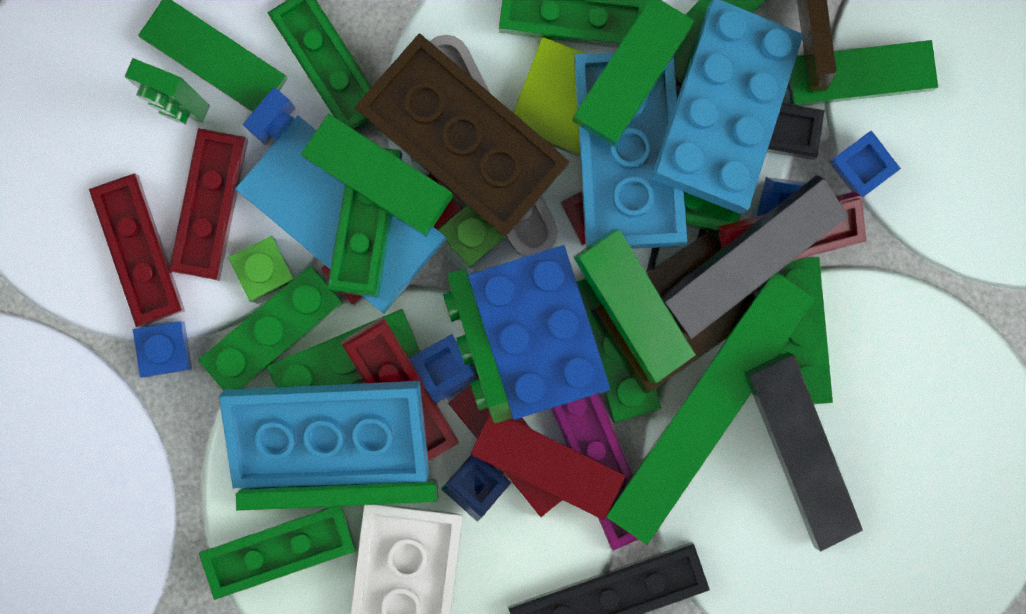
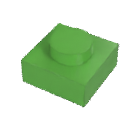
M468 206L463 208L438 230L447 238L446 242L469 269L505 239Z
M273 236L228 257L250 302H254L288 285L295 279Z

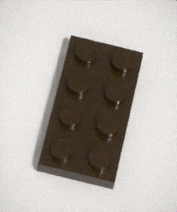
M421 33L412 40L354 107L360 115L504 238L511 233L570 164L566 157Z

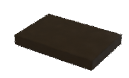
M710 230L647 272L646 274L660 297L720 251L721 244L713 231ZM751 292L692 339L685 334L677 323L694 351L695 356L658 383H652L648 380L604 306L600 304L591 310V313L643 392L650 393L724 341L755 298V295Z

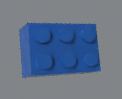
M565 244L468 275L513 420L611 390Z

